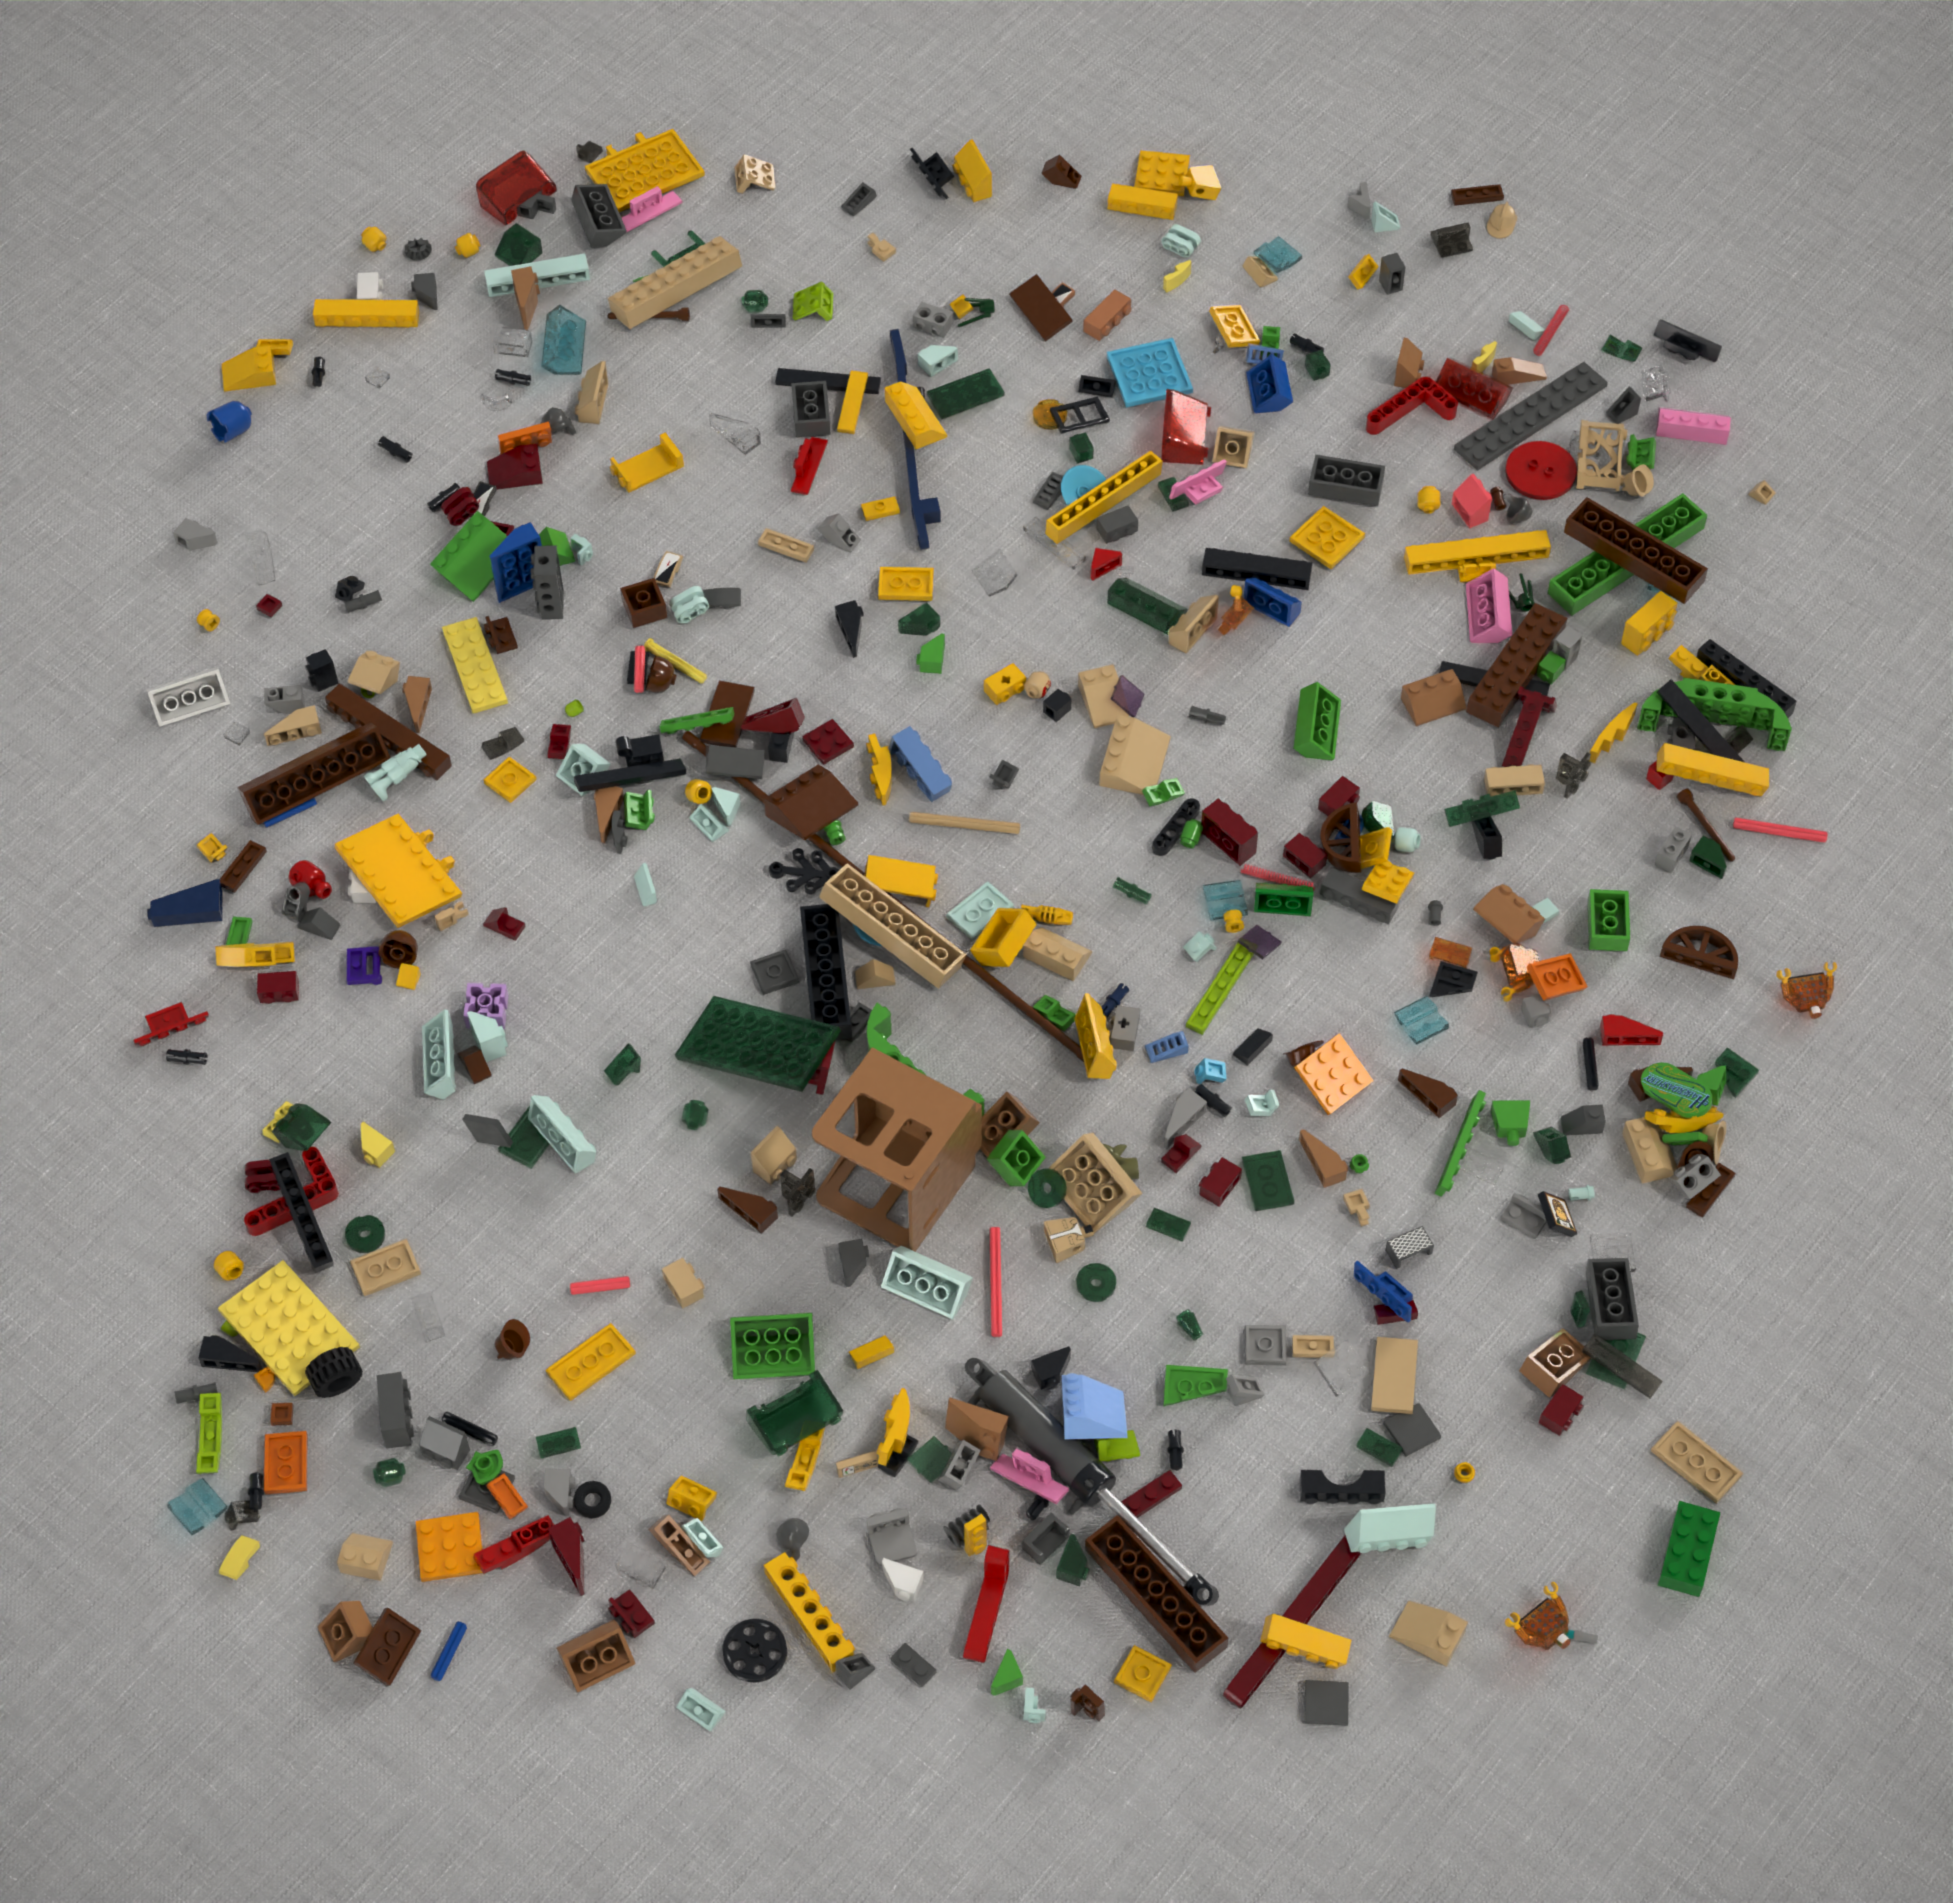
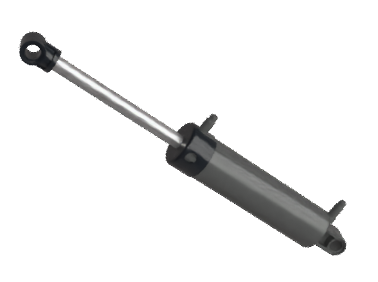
M978 1358L967 1360L965 1371L980 1386L967 1403L976 1405L982 1400L992 1411L1009 1416L1007 1426L1042 1461H1045L1078 1497L1068 1510L1070 1514L1073 1515L1083 1504L1089 1507L1102 1500L1185 1583L1184 1589L1198 1604L1212 1606L1218 1601L1219 1592L1217 1588L1211 1585L1199 1573L1194 1575L1110 1492L1115 1485L1116 1476L1077 1439H1065L1064 1426L1007 1370L997 1373L984 1360ZM979 1363L980 1369L975 1373L974 1367ZM1207 1589L1209 1591V1597L1208 1599L1204 1600L1202 1597V1593L1204 1590Z

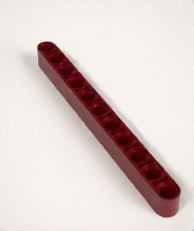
M1346 1535L1282 1617L1308 1624L1362 1554L1360 1552H1351ZM1261 1642L1226 1687L1223 1697L1241 1709L1286 1650L1281 1648L1271 1649L1266 1646V1643Z

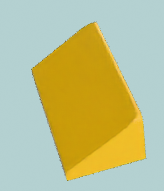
M884 1335L849 1351V1354L857 1369H860L893 1354L894 1346Z

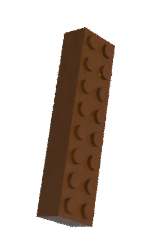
M1588 497L1566 519L1565 534L1683 604L1705 582L1708 571L1707 567Z
M1535 603L1469 697L1466 712L1499 728L1519 699L1518 691L1520 686L1525 689L1535 676L1538 665L1552 651L1554 641L1565 629L1568 618Z
M369 722L237 787L251 819L259 825L381 765L391 757L377 726Z
M1118 1515L1085 1539V1551L1194 1673L1228 1647L1229 1638Z

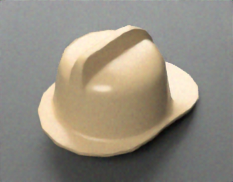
M1507 201L1505 204L1497 205L1489 217L1487 231L1492 237L1506 238L1514 230L1517 216L1513 207Z
M1643 464L1626 474L1624 477L1625 486L1622 488V491H1627L1631 496H1645L1652 490L1654 485L1651 470Z
M1723 1120L1720 1124H1708L1701 1131V1133L1708 1135V1142L1706 1143L1714 1151L1715 1165L1719 1162L1721 1147L1726 1135V1122Z

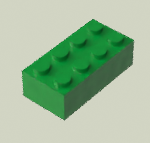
M1679 1501L1673 1519L1658 1586L1700 1597L1721 1512Z

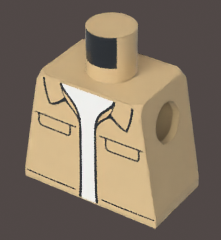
M1075 1217L1044 1222V1233L1056 1263L1082 1252L1085 1249L1084 1238L1094 1236L1092 1226L1089 1224L1080 1227Z

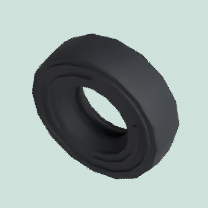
M588 1481L580 1485L574 1495L576 1510L582 1516L591 1519L604 1515L611 1505V1494L607 1486L597 1481ZM590 1493H597L601 1500L596 1506H588L584 1501L585 1497Z

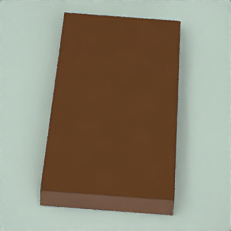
M1037 274L1009 294L1045 342L1073 322L1072 318Z
M719 680L709 711L733 707L735 714L733 720L727 724H720L719 722L714 723L710 727H704L700 737L702 743L737 748L742 732L741 725L748 714L755 687Z

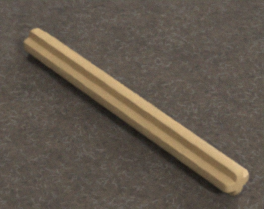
M910 812L909 815L910 823L1019 834L1020 823L920 812Z

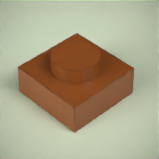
M272 1403V1426L293 1425V1403Z

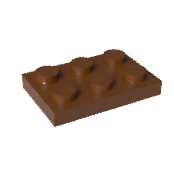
M384 1608L353 1664L384 1685L391 1686L422 1630L390 1608Z

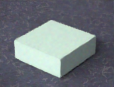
M1549 898L1532 906L1545 918L1543 923L1559 915V910Z

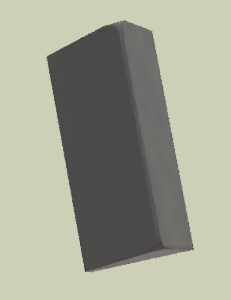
M751 314V327H786V315Z

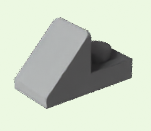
M1361 182L1356 195L1348 197V208L1365 219H1370L1371 205L1367 182Z
M1233 1374L1226 1378L1229 1384L1228 1393L1235 1406L1264 1396L1257 1378Z

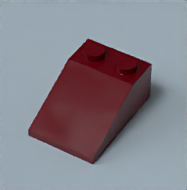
M537 443L517 446L487 461L489 486L493 487L492 490L543 484Z
M796 697L746 716L741 728L742 730L773 733L789 732L790 734L799 730L805 716Z
M571 1517L548 1528L552 1547L580 1596H583L585 1590L584 1549L582 1543L585 1540L578 1522L574 1523Z

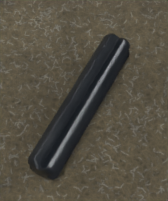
M1586 1037L1583 1039L1587 1087L1591 1091L1597 1090L1599 1083L1594 1039Z
M448 1411L442 1416V1422L490 1446H494L498 1440L496 1434Z

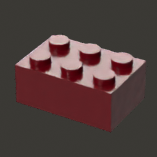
M1218 798L1202 810L1201 825L1204 827L1202 834L1239 866L1256 854L1258 840L1256 828L1244 821L1243 817L1240 814H1236L1227 803H1223Z

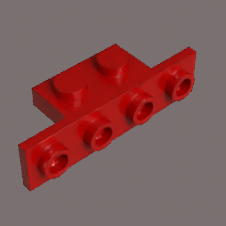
M816 437L805 438L803 445H800L798 450L799 456L794 459L793 463L796 477L791 492L809 494L828 440Z
M182 1002L146 1015L145 1018L151 1033L134 1039L135 1045L139 1044L140 1047L150 1044L153 1038L163 1039L170 1035L169 1032L177 1030V1032L183 1031L188 1028L187 1025L194 1022L195 1025L207 1021L206 1018L209 1017V1014L206 1011L188 1018Z

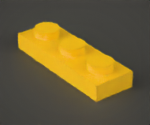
M982 1514L964 1524L965 1552L969 1557L973 1554L981 1553L987 1546L986 1519Z

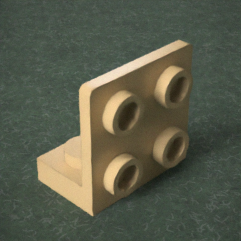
M744 154L734 167L737 192L743 194L746 188L750 187L751 183L773 191L776 188L773 164Z

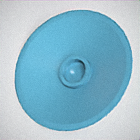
M1078 465L1072 467L1064 474L1061 481V493L1067 505H1070L1104 482L1106 478L1100 471L1091 466Z

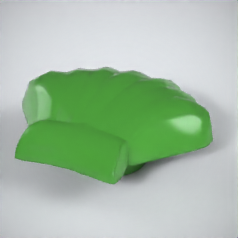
M492 1450L482 1454L476 1451L466 1469L472 1471L477 1483L484 1485L496 1479L498 1474H500L503 1468V1459L499 1450Z

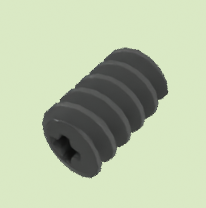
M977 1505L976 1510L973 1508L969 1510V1514H962V1518H956L955 1523L949 1522L948 1527L943 1526L950 1541L958 1548L961 1547L960 1540L964 1541V1524L980 1514L986 1519L987 1530H989L988 1523L990 1518L981 1505Z

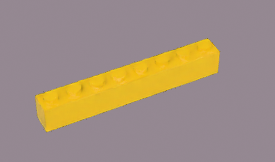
M1150 450L1047 519L1045 534L1056 544H1059L1160 476L1163 460Z
M1535 530L1524 533L1518 532L1507 535L1411 545L1405 547L1404 561L1408 575L1457 569L1462 564H1476L1477 566L1489 562L1501 564L1549 558L1551 545L1546 530Z

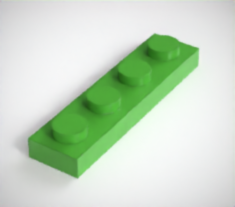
M733 707L665 719L661 721L659 727L661 733L673 734L681 729L689 731L698 726L710 727L714 723L719 722L720 724H727L733 720L735 713Z

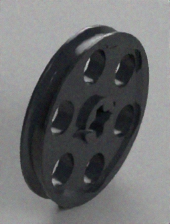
M748 1619L735 1625L725 1637L723 1643L725 1665L735 1677L742 1681L751 1683L766 1681L774 1677L782 1669L786 1661L787 1645L785 1637L776 1625L767 1620ZM746 1627H754L756 1631L752 1636L744 1634ZM773 1631L776 1637L774 1640L768 1641L764 1638L765 1633ZM733 1641H737L740 1643V1648L732 1651L728 1648V1645ZM750 1646L755 1649L759 1647L760 1655L755 1652L751 1654ZM772 1651H779L782 1654L778 1660H772L769 1655ZM741 1660L746 1665L744 1669L736 1670L733 1667L734 1663ZM759 1665L766 1667V1672L762 1675H757L754 1672V1669Z

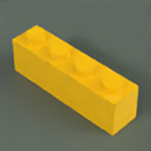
M1112 183L1108 195L1107 209L1174 220L1178 194Z
M1276 1614L1266 1616L1260 1642L1266 1643V1646L1271 1649L1281 1648L1286 1650V1653L1289 1655H1302L1310 1662L1317 1663L1320 1661L1326 1663L1325 1666L1331 1669H1338L1346 1665L1352 1641L1351 1639Z

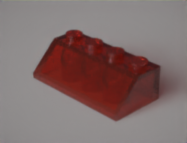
M1454 358L1446 359L1436 380V383L1451 394L1458 403L1491 419H1494L1504 407L1513 390V387Z

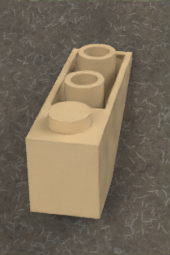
M315 705L295 710L265 732L264 736L267 746L321 734Z

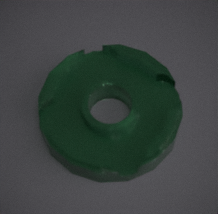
M1044 1168L1037 1170L1028 1182L1029 1196L1034 1204L1039 1207L1052 1208L1058 1206L1066 1196L1067 1186L1065 1179L1055 1169ZM1045 1183L1051 1186L1049 1194L1044 1191Z
M372 1215L358 1216L348 1223L345 1229V1238L348 1246L353 1251L369 1253L382 1245L386 1232L383 1223L377 1217ZM365 1230L370 1231L369 1236H367V1237H361V1236H360V1234H361L362 1231H365Z
M1091 1263L1084 1266L1078 1272L1076 1278L1077 1290L1086 1300L1102 1302L1110 1295H1113L1116 1289V1276L1108 1266L1100 1263ZM1094 1279H1098L1102 1282V1284L1099 1286H1093L1091 1284V1281Z

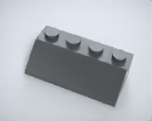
M607 184L575 185L571 201L591 247L608 246L626 234L627 230Z

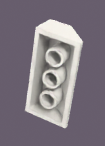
M217 667L146 690L159 727L230 704Z

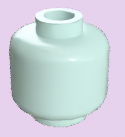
M1399 827L1396 833L1392 834L1391 843L1394 844L1397 851L1412 853L1420 846L1421 837L1416 829Z

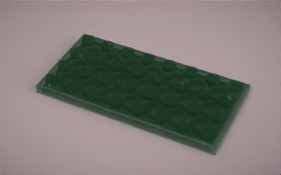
M713 996L675 1053L677 1060L803 1092L841 1031L838 1026Z

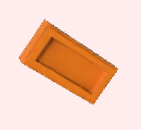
M505 1473L486 1485L510 1520L528 1508Z

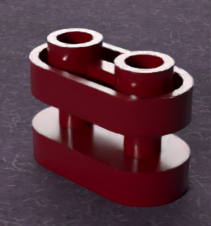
M462 487L445 500L441 508L444 514L447 515L450 524L459 526L477 512L479 503L469 487Z
M269 1160L251 1161L245 1164V1175L248 1176L245 1178L246 1190L251 1193L280 1190Z

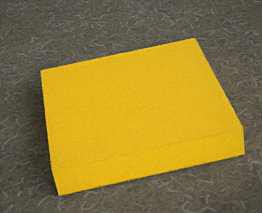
M508 757L484 779V784L512 803L537 779L533 773L511 757Z
M1386 827L1360 836L1362 869L1388 861L1392 836L1391 828Z
M1134 1645L1115 1677L1114 1683L1152 1703L1172 1664Z

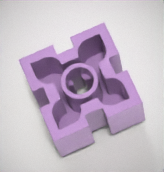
M467 983V1003H465L463 1016L466 1028H470L467 1012L472 1011L495 1019L498 1026L502 1025L503 1029H505V1009H507L509 997L506 984H490V988H484L482 983Z

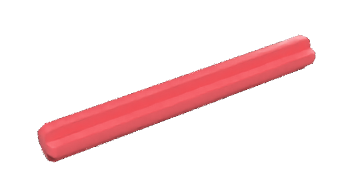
M1737 817L1733 822V828L1817 842H1826L1828 836L1826 831Z

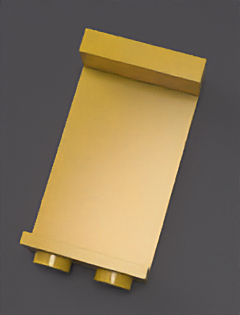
M666 432L659 435L660 445L620 464L617 463L614 457L610 458L611 466L609 468L612 475L617 476L619 484L622 488L625 487L628 493L684 467L682 453Z
M868 855L864 876L884 892L925 898L926 907H930L931 900L935 901L936 889H933L938 880V874L935 873L936 866Z

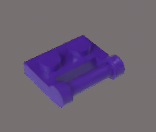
M378 946L347 948L348 985L368 983L379 985L382 983ZM367 956H373V974L367 975Z

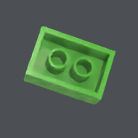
M1590 889L1587 900L1589 950L1627 951L1630 943L1629 891Z

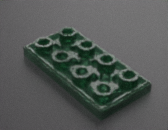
M990 368L931 389L927 391V396L941 419L1003 397L1005 392Z

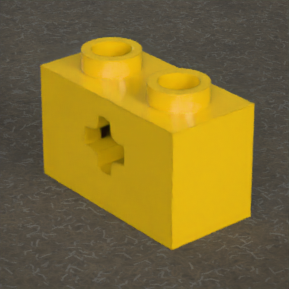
M1012 663L984 680V692L996 705L1006 702L1010 697L1024 690L1026 676Z

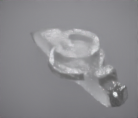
M1221 334L1215 338L1214 354L1218 353L1226 345Z

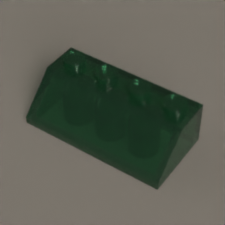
M1127 577L1117 578L1108 589L1107 604L1167 635L1169 629L1178 623L1181 615L1186 614L1188 611L1187 608Z

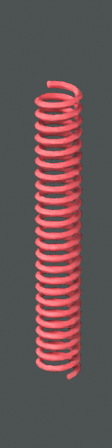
M1566 305L1559 306L1533 349L1536 355H1542L1567 315L1569 308Z
M1245 864L1244 869H1241V874L1244 873V875L1255 876L1259 879H1267V881L1270 880L1273 883L1301 886L1304 885L1305 881L1300 879L1298 884L1299 878L1296 880L1295 877L1293 880V876L1290 879L1289 875L1287 879V875L1284 878V874L1281 878V873L1279 874L1278 872L1275 877L1276 872L1273 873V871H1271L1269 876L1270 870L1267 872L1266 869L1264 872V868L1262 871L1259 868L1258 871V867H1256L1255 871V866L1252 870V865L1247 866V864ZM1306 881L1305 886L1313 887V882L1310 886V881Z

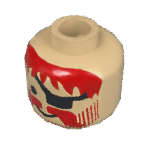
M1042 671L1031 673L1024 684V689L1028 696L1036 699L1043 698L1051 687L1049 676Z

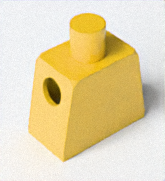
M1213 165L1190 167L1186 176H1180L1179 186L1187 187L1192 197L1216 200L1221 190Z

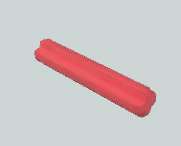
M637 645L635 647L634 691L642 693L644 691L645 647Z
M623 1276L574 1282L570 1284V1291L572 1295L629 1288L630 1278Z

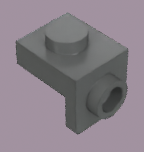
M1002 760L994 775L990 774L989 776L993 780L992 784L1001 789L1003 786L1010 788L1019 768Z

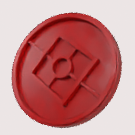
M1533 441L1518 446L1510 453L1506 462L1505 472L1510 485L1520 494L1532 499L1549 500L1564 495L1572 488L1576 480L1577 466L1571 454L1561 446L1546 441Z

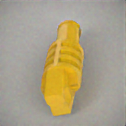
M1021 905V908L1026 909L1032 918H1036L1038 922L1055 925L1072 924L1073 912L1044 905L1038 907Z

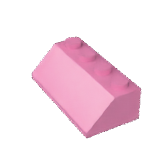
M1659 407L1656 436L1726 445L1730 432L1731 417Z
M1493 568L1466 583L1471 643H1499L1512 636L1508 578Z

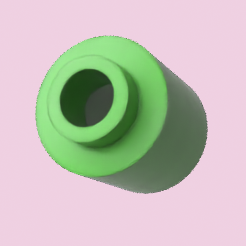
M1195 819L1186 821L1180 836L1181 845L1193 849L1198 844L1204 828L1200 821Z

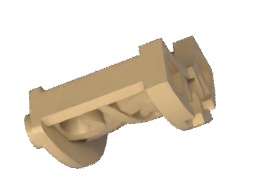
M1581 420L1579 449L1581 453L1578 452L1576 489H1584V486L1615 488V491H1619L1620 486H1623L1624 475H1621L1623 440L1627 438V429H1624V424ZM1588 428L1602 429V431L1599 435L1595 431L1590 430ZM1605 430H1617V439L1612 440V433H1610L1605 440L1603 438ZM1595 442H1597V445L1594 449H1590L1588 447L1589 444H1592L1594 446ZM1601 445L1610 456L1611 461L1599 470L1597 464L1587 459L1586 456L1594 455ZM1616 446H1618V447H1617V454H1616V452H1615L1614 449H1613V448H1615ZM1587 466H1592L1593 468L1589 470Z

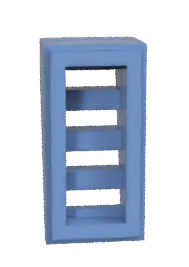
M1248 343L1245 361L1258 364L1266 358L1267 352H1270V355L1277 353V357L1282 360L1284 350ZM1253 349L1256 350L1255 358H1252ZM1260 350L1263 351L1262 360L1259 359Z
M1179 1031L1145 1045L1150 1062L1154 1063L1187 1054L1189 1046L1184 1032ZM1157 1048L1158 1055H1155L1153 1049Z

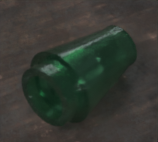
M1190 1309L1183 1311L1176 1317L1177 1324L1193 1341L1203 1335L1197 1318Z

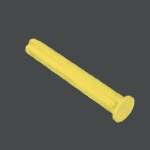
M652 638L645 642V651L668 659L673 667L701 684L706 681L707 675L661 647Z

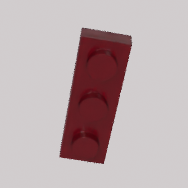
M1169 1470L1121 1502L1138 1518L1181 1490L1182 1484L1172 1471Z

